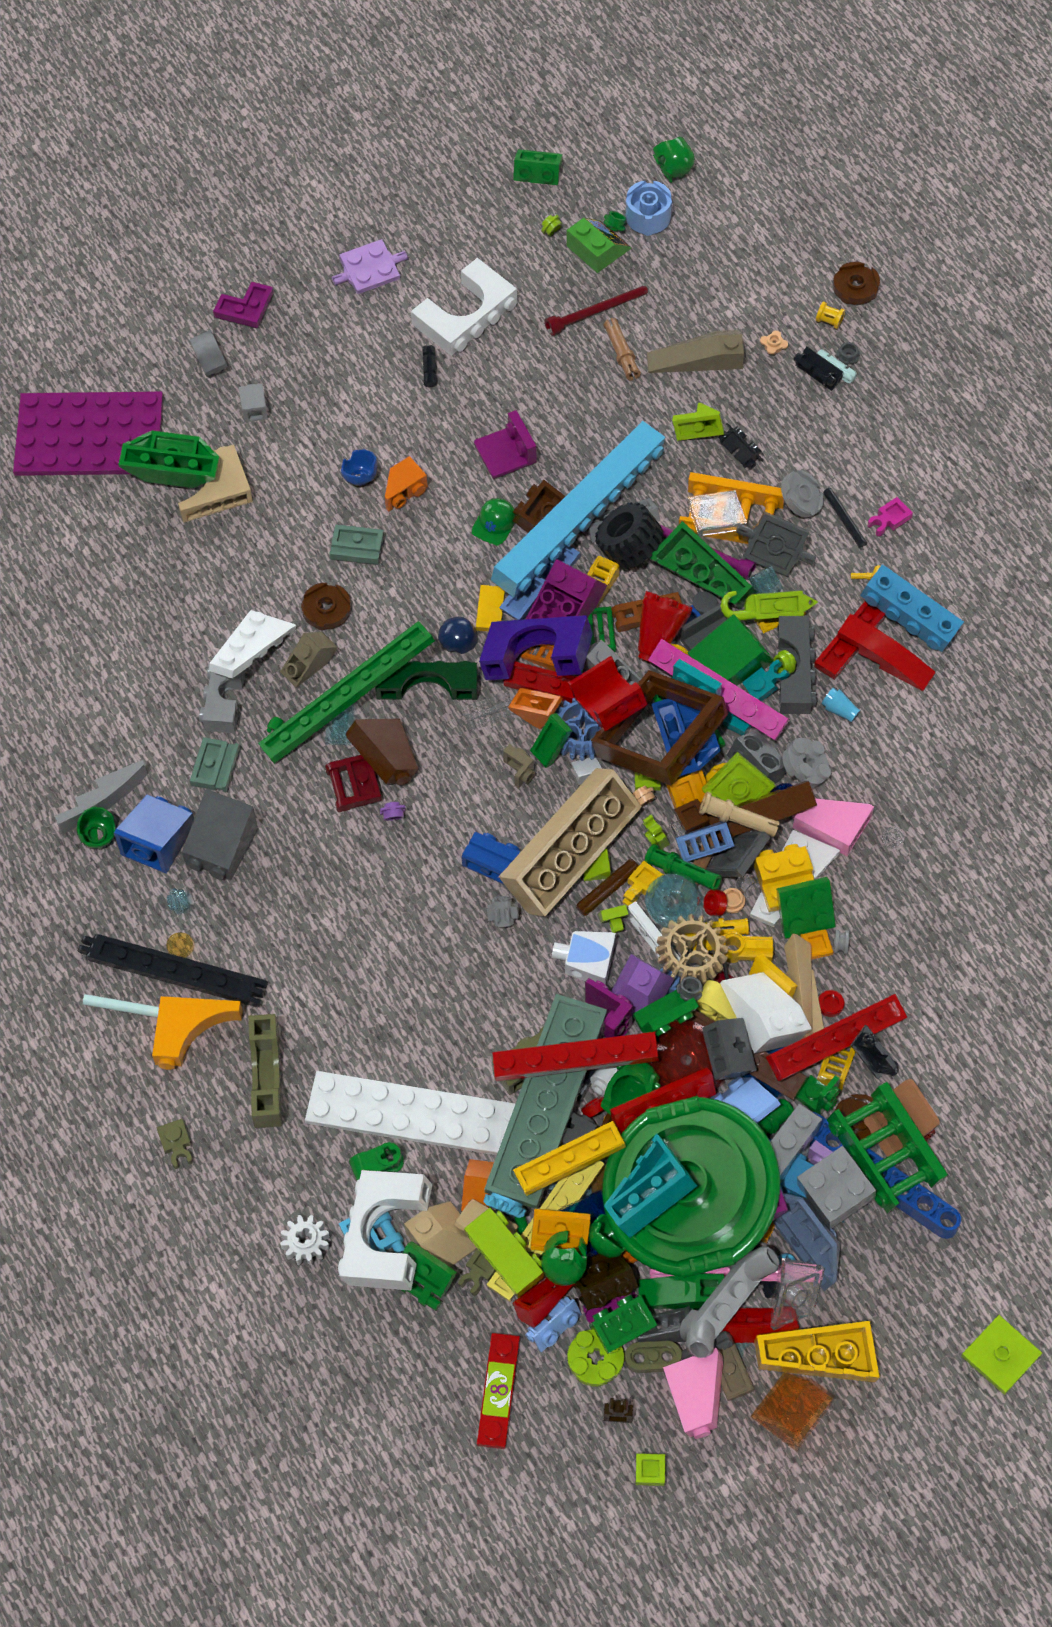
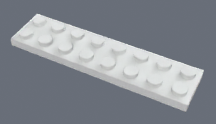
M316 1071L305 1123L497 1155L515 1103Z

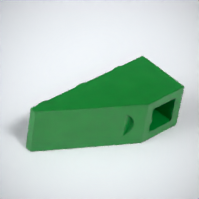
M697 1274L685 1278L682 1276L642 1279L639 1280L638 1296H642L648 1309H680L690 1306L691 1310H699L724 1279V1274Z

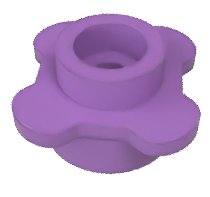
M399 802L386 803L383 808H380V815H383L384 821L403 819L405 805H400Z

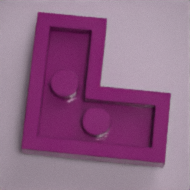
M251 281L243 299L221 294L213 310L214 317L258 328L273 296V287Z

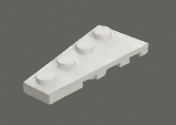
M250 610L212 659L209 671L234 678L252 665L253 659L263 657L267 654V649L273 645L278 646L281 644L286 635L291 636L296 631V625L264 615L261 612Z
M792 830L784 848L790 844H798L799 847L806 846L813 866L812 874L814 880L840 854L839 849L795 830ZM761 891L750 913V917L774 927L780 921L779 910L768 912Z

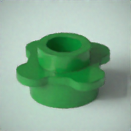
M610 211L608 215L604 216L606 219L604 224L612 231L625 230L626 217L616 211Z

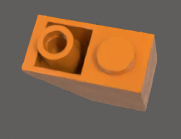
M410 456L390 468L385 492V505L388 512L393 510L392 505L395 509H400L405 505L407 499L422 495L428 487L427 475Z

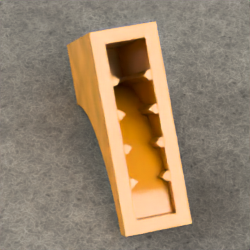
M161 996L152 1052L155 1065L166 1070H172L175 1066L182 1067L183 1059L189 1046L202 1032L219 1023L242 1020L243 1010L241 1002Z

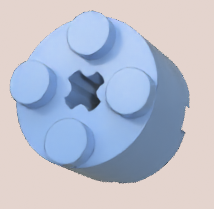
M640 181L629 188L626 197L625 217L627 224L634 231L649 236L661 232L669 225L671 221L672 198L670 190L664 184L653 181V183Z

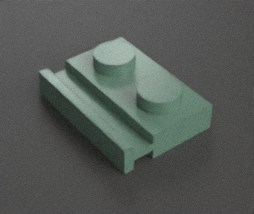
M335 524L331 551L329 553L330 559L378 565L384 530Z
M203 737L190 778L191 786L211 790L220 789L223 792H227L240 750L239 744H228L227 741Z

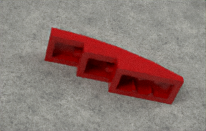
M851 613L838 631L837 637L858 647V654L880 665L879 669L921 691L925 690L936 673L896 640Z

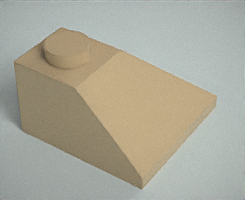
M451 1201L428 1207L427 1211H421L404 1223L405 1233L411 1241L449 1267H452L477 1249L465 1232L454 1225L460 1213Z

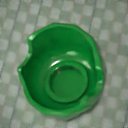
M91 807L83 811L77 822V834L84 846L90 849H101L110 845L115 837L116 826L112 813L103 807ZM97 829L103 832V837L99 840Z
M599 1215L589 1227L588 1237L591 1246L600 1255L608 1258L618 1257L626 1250V1247L619 1243L612 1232L607 1215Z

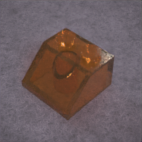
M784 1372L750 1417L797 1452L829 1410L833 1398L810 1381Z

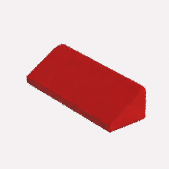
M739 1308L721 1332H729L734 1343H754L757 1335L799 1330V1324L794 1308Z

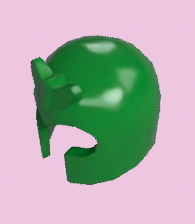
M683 137L661 142L653 148L655 153L653 156L670 183L672 178H679L689 173L694 165V153Z
M568 1231L558 1232L549 1238L544 1246L541 1260L542 1270L547 1279L560 1286L577 1283L583 1277L587 1266V1246L582 1237L579 1240L578 1247L582 1257L575 1248H556L559 1244L567 1242Z

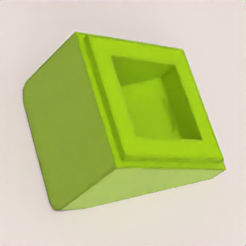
M604 849L583 873L584 881L601 880L610 876L607 849Z

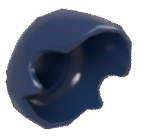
M456 616L443 622L438 631V640L448 652L456 651L464 654L474 649L478 642V633L474 625L467 618Z

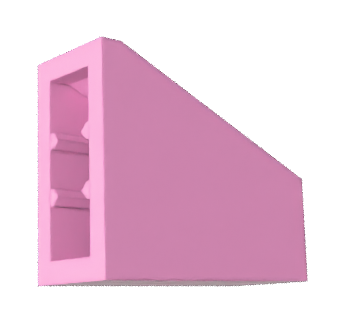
M815 798L817 806L792 815L794 829L813 839L840 850V853L848 856L872 818L874 806L865 803Z
M714 1348L713 1353L706 1358L692 1356L663 1367L684 1432L689 1437L694 1436L695 1439L706 1437L711 1434L710 1430L717 1428L723 1356L717 1348Z

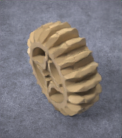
M692 914L688 915L687 921L682 916H679L677 923L671 920L668 923L669 928H662V936L657 939V943L660 946L656 947L655 951L656 954L661 955L658 957V964H665L663 972L672 971L671 977L673 979H676L677 976L681 977L680 983L683 978L692 976L699 979L702 984H705L707 977L713 980L716 977L715 972L720 973L723 969L722 964L727 961V956L724 954L728 952V946L723 945L726 942V937L718 936L721 932L720 927L712 929V920L708 921L707 924L703 923V916H699L698 921L694 920ZM684 933H695L696 935L688 937ZM704 939L709 942L713 951V957L704 948ZM671 943L676 946L675 949L681 954L679 961L672 953ZM696 943H698L696 950L692 951V953L690 952L689 955L686 957L688 950H690L692 947L694 948ZM697 963L700 967H689L688 965Z

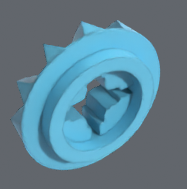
M492 1193L491 1196L485 1194L484 1203L498 1211L517 1218L524 1217L527 1211L522 1208L523 1204L496 1193Z

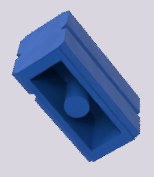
M474 832L469 844L462 853V866L504 884L499 878L500 874L521 851L514 844L506 843L505 845L498 842L489 833H483L482 835Z

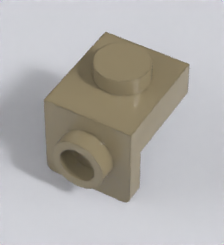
M509 744L503 751V761L518 771L514 779L515 787L519 789L523 783L528 784L535 775L534 760L523 749H516Z

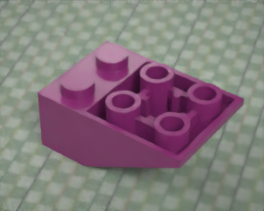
M556 559L526 619L583 615L589 617L597 607L607 584Z

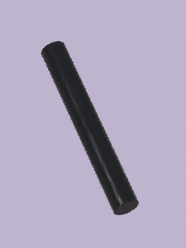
M832 488L825 489L823 494L857 546L861 548L867 545V541Z

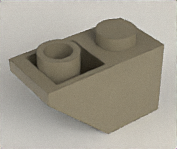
M323 632L303 633L280 673L297 688L327 665L338 647Z

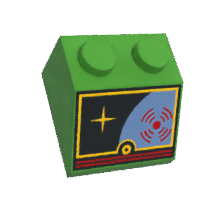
M582 218L567 229V247L596 273L603 270L632 248L615 232L607 228L601 220Z

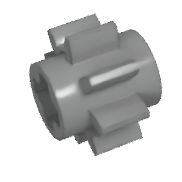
M509 896L495 897L492 899V904L487 905L488 921L494 920L496 927L511 926L514 924V919L519 918L518 902L512 903V899Z

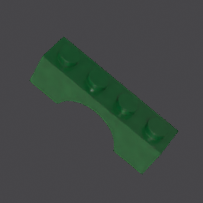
M407 662L375 687L377 700H402L405 693L414 685L430 682L445 688L452 700H477V662Z

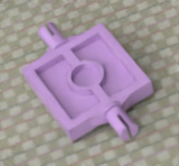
M382 239L339 254L340 261L344 267V273L332 276V281L335 286L348 281L354 287L357 294L399 280L400 274L395 264L408 260L407 254L404 250L392 255L387 250Z

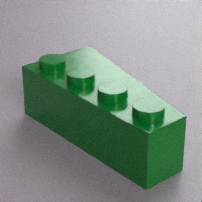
M683 521L650 557L654 563L714 594L720 599L728 592L736 591L737 594L731 597L728 603L738 609L744 607L746 599L750 595L757 593V590Z

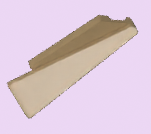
M792 934L784 945L788 966L786 975L798 985L792 999L801 1006L812 1028L801 1038L803 1039L823 1029L824 1025L814 971L811 970V944L797 934Z

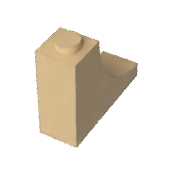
M234 444L213 450L219 455L215 480L206 483L194 496L178 503L183 523L253 502L251 489Z

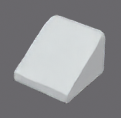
M596 756L592 760L586 758L583 761L571 762L578 785H581L596 768L602 769Z

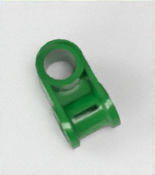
M387 1142L371 1150L354 1155L350 1158L349 1164L357 1181L360 1180L362 1170L397 1173L403 1168L404 1158L396 1144ZM392 1155L394 1160L389 1162L387 1156Z

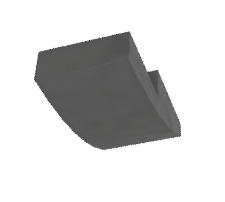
M211 330L190 339L206 377L211 374H217L222 369L228 367Z

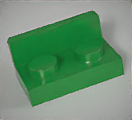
M518 149L514 159L513 180L558 185L563 154Z
M630 1294L616 1302L619 1308L610 1313L606 1308L592 1316L594 1322L589 1324L591 1330L594 1329L607 1354L657 1326L641 1295L634 1299Z

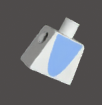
M575 931L572 933L570 945L554 943L552 958L566 960L565 974L586 981L588 978L593 981L598 980L606 985L615 947L616 933Z

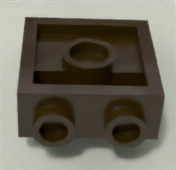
M595 1253L587 1257L585 1273L577 1283L573 1284L579 1300L588 1311L592 1308H601L607 1301L616 1297L629 1295L638 1285L632 1268L622 1255L608 1258Z

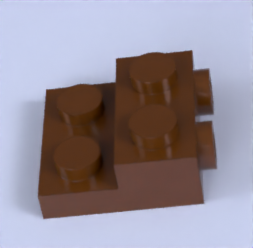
M543 479L538 486L533 484L525 494L528 500L526 503L521 501L513 511L516 516L512 521L529 533L566 496Z

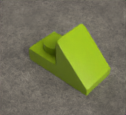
M698 403L697 412L673 415L672 422L677 441L724 435L720 412L705 404Z

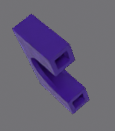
M583 615L491 622L479 660L485 680L509 679L518 655L524 650L540 644L554 645L551 658L557 676L582 674L593 636L588 617Z

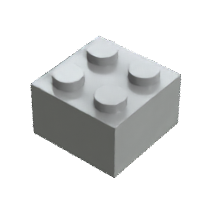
M843 1146L797 1177L798 1187L829 1229H832L876 1197L875 1188Z

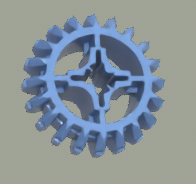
M574 697L572 703L565 700L563 707H557L556 713L572 729L570 736L575 737L577 740L568 737L561 749V754L564 756L570 752L571 760L576 755H580L581 761L585 759L586 755H589V759L592 760L594 759L595 750L591 740H588L593 738L601 727L589 717L590 715L579 705ZM582 722H585L586 729H584V734L582 735Z

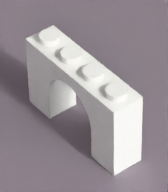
M478 258L461 270V284L483 302L476 312L466 316H454L446 313L428 298L411 311L412 325L451 356L456 351L461 352L464 350L472 338L480 337L484 328L489 324L494 325L497 323L500 316L506 310L511 311L517 304V288Z
M361 1171L360 1180H357L355 1185V1204L350 1209L349 1216L351 1222L349 1232H346L344 1237V1255L338 1265L339 1276L347 1285L411 1291L416 1269L414 1260L408 1254L379 1252L371 1249L369 1236L375 1221L390 1210L409 1209L427 1211L432 1184L424 1174Z

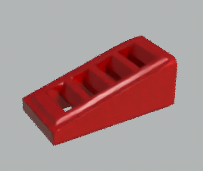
M547 1278L513 1302L517 1317L523 1323L535 1328L573 1284L560 1286L549 1281Z

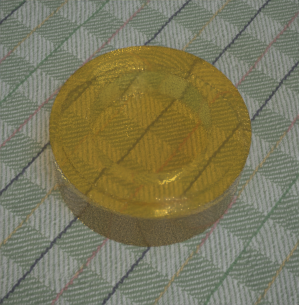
M175 933L167 940L166 946L169 954L186 958L193 951V941L186 933Z

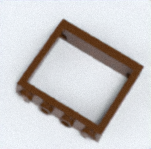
M648 670L642 679L637 682L643 691L647 704L655 695H659L701 712L661 762L615 745L645 707L607 731L601 728L596 732L591 742L598 758L672 785L726 718L728 711L724 697Z

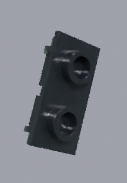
M806 346L802 354L798 352L793 359L796 362L795 366L831 391L835 388L843 374L841 369L808 346Z
M726 423L729 430L727 432L724 431V435H719L720 444L731 454L739 448L740 450L734 457L744 468L753 469L758 458L763 462L764 460L759 455L762 452L761 449L753 441L748 444L744 440L747 435L738 426L733 429Z
M864 1025L850 1046L878 1080L882 1074L896 1075L899 1072L898 1063L892 1059L879 1042L878 1037L872 1033L867 1025Z

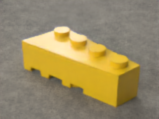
M870 1321L757 1335L754 1340L759 1370L875 1383L880 1378Z

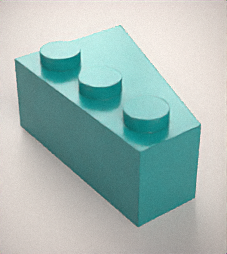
M658 1134L652 1139L653 1144L645 1155H640L636 1161L637 1166L629 1177H624L604 1205L617 1226L629 1238L697 1187L670 1147Z

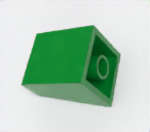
M735 614L730 616L688 652L691 658L736 686L740 685L761 667L764 669L768 668L774 661L750 629Z

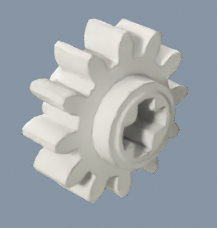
M298 1215L297 1224L291 1221L287 1222L290 1231H281V1236L285 1240L280 1245L283 1250H287L286 1257L288 1260L296 1256L297 1265H300L303 1259H307L308 1264L312 1265L313 1256L322 1260L321 1249H329V1244L325 1241L330 1237L329 1232L323 1230V1221L314 1224L313 1215L309 1216L307 1222H304L302 1216ZM305 1236H309L310 1240H306L304 1243L300 1242V1240H304Z

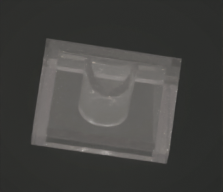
M785 1258L781 1259L771 1302L770 1327L773 1330L786 1326L795 1320L798 1321L815 1312L825 1271L822 1265Z

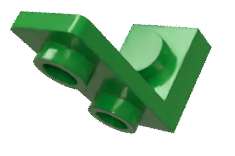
M810 1075L796 1099L819 1115L824 1111L829 1113L838 1102L836 1097L840 1092L838 1088L840 1078L835 1075L828 1085L825 1086Z

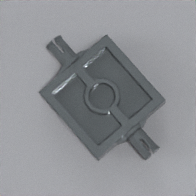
M765 511L753 529L741 523L738 524L736 533L748 537V544L743 553V557L785 576L789 575L793 565L798 560L812 566L813 561L816 559V556L803 551L809 530Z

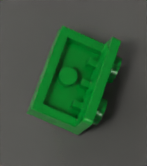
M677 990L636 1011L633 1017L642 1033L655 1032L658 1037L671 1029V1023L678 1021L679 1024H682L694 1017L692 1011L699 1006L694 997L685 1002L680 997V994L677 993Z

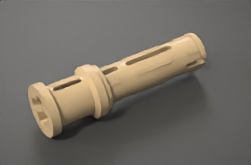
M710 792L705 793L699 809V814L707 813L718 817L721 822L729 820L759 832L765 831L771 837H774L778 830L779 821L739 808L731 800L727 799L724 801L713 797Z

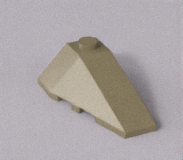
M740 330L713 331L647 352L648 373L743 369L744 348Z

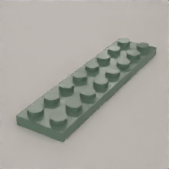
M556 994L537 1046L598 1039L607 1016V1009ZM587 1070L525 1078L484 1188L485 1193L490 1195L496 1193L517 1201L524 1206L538 1209L545 1187L526 1196L513 1169L560 1147Z

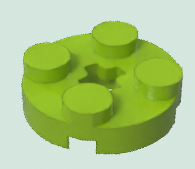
M594 1329L581 1331L569 1346L567 1354L568 1366L572 1374L581 1383L594 1387L603 1386L620 1374L624 1364V1351L622 1347H619L607 1354ZM599 1351L600 1356L604 1357L603 1361L599 1360L597 1365L592 1364V1359L587 1358V1354Z

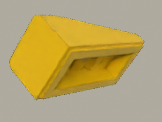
M599 555L587 573L593 578L597 576L604 579L605 581H599L607 584L596 608L599 607L620 575L619 564Z
M852 1047L850 1052L844 1049L837 1052L847 1056V1060L834 1055L823 1059L817 1080L827 1086L835 1074L827 1072L826 1069L839 1072L841 1076H838L840 1078L838 1088L842 1091L855 1055ZM829 1061L843 1064L844 1068L830 1064Z

